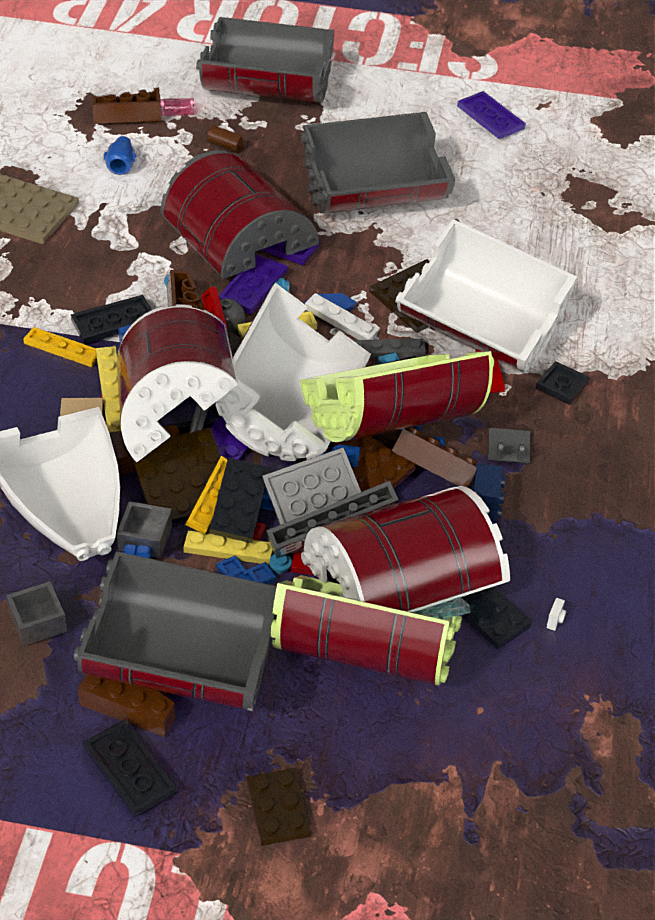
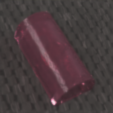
M194 98L161 99V116L195 115Z

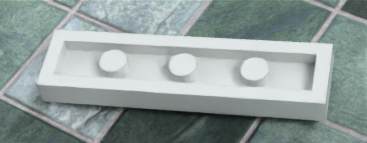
M316 293L305 303L307 311H312L317 317L358 340H373L378 335V328Z

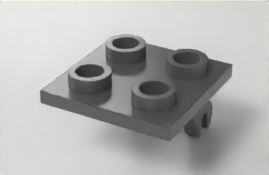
M489 428L488 460L530 463V431Z

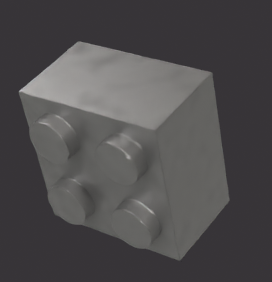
M129 501L117 532L118 551L123 552L126 544L144 545L151 547L152 557L161 558L172 528L171 509Z
M50 581L6 595L9 614L23 646L67 632L65 613Z

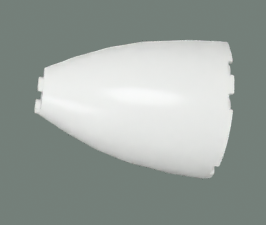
M99 407L58 417L57 430L20 439V432L17 427L0 431V488L11 504L34 528L52 542L76 556L79 561L87 560L89 557L98 554L105 555L111 551L119 516L120 483L118 464L110 434Z

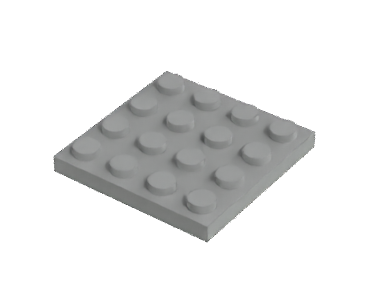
M344 448L262 476L280 525L361 493ZM304 548L292 552L291 555L299 551H304Z

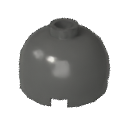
M220 299L228 330L233 334L239 333L238 324L246 323L243 307L233 299Z

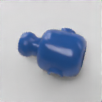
M126 136L118 137L115 142L111 143L108 151L104 152L106 167L110 172L117 175L128 173L132 169L135 158H137L134 148L131 146V140Z

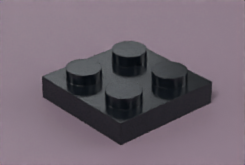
M555 361L537 381L535 389L571 405L589 384L590 377Z

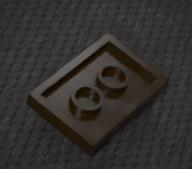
M295 768L247 776V785L261 846L311 837V830Z

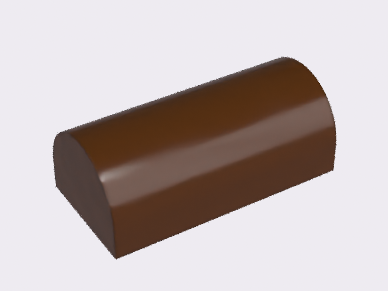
M212 125L208 130V142L237 153L243 149L242 135Z

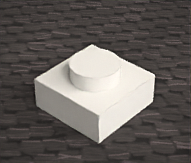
M555 599L549 614L548 629L555 631L558 623H563L566 615V610H563L565 600Z

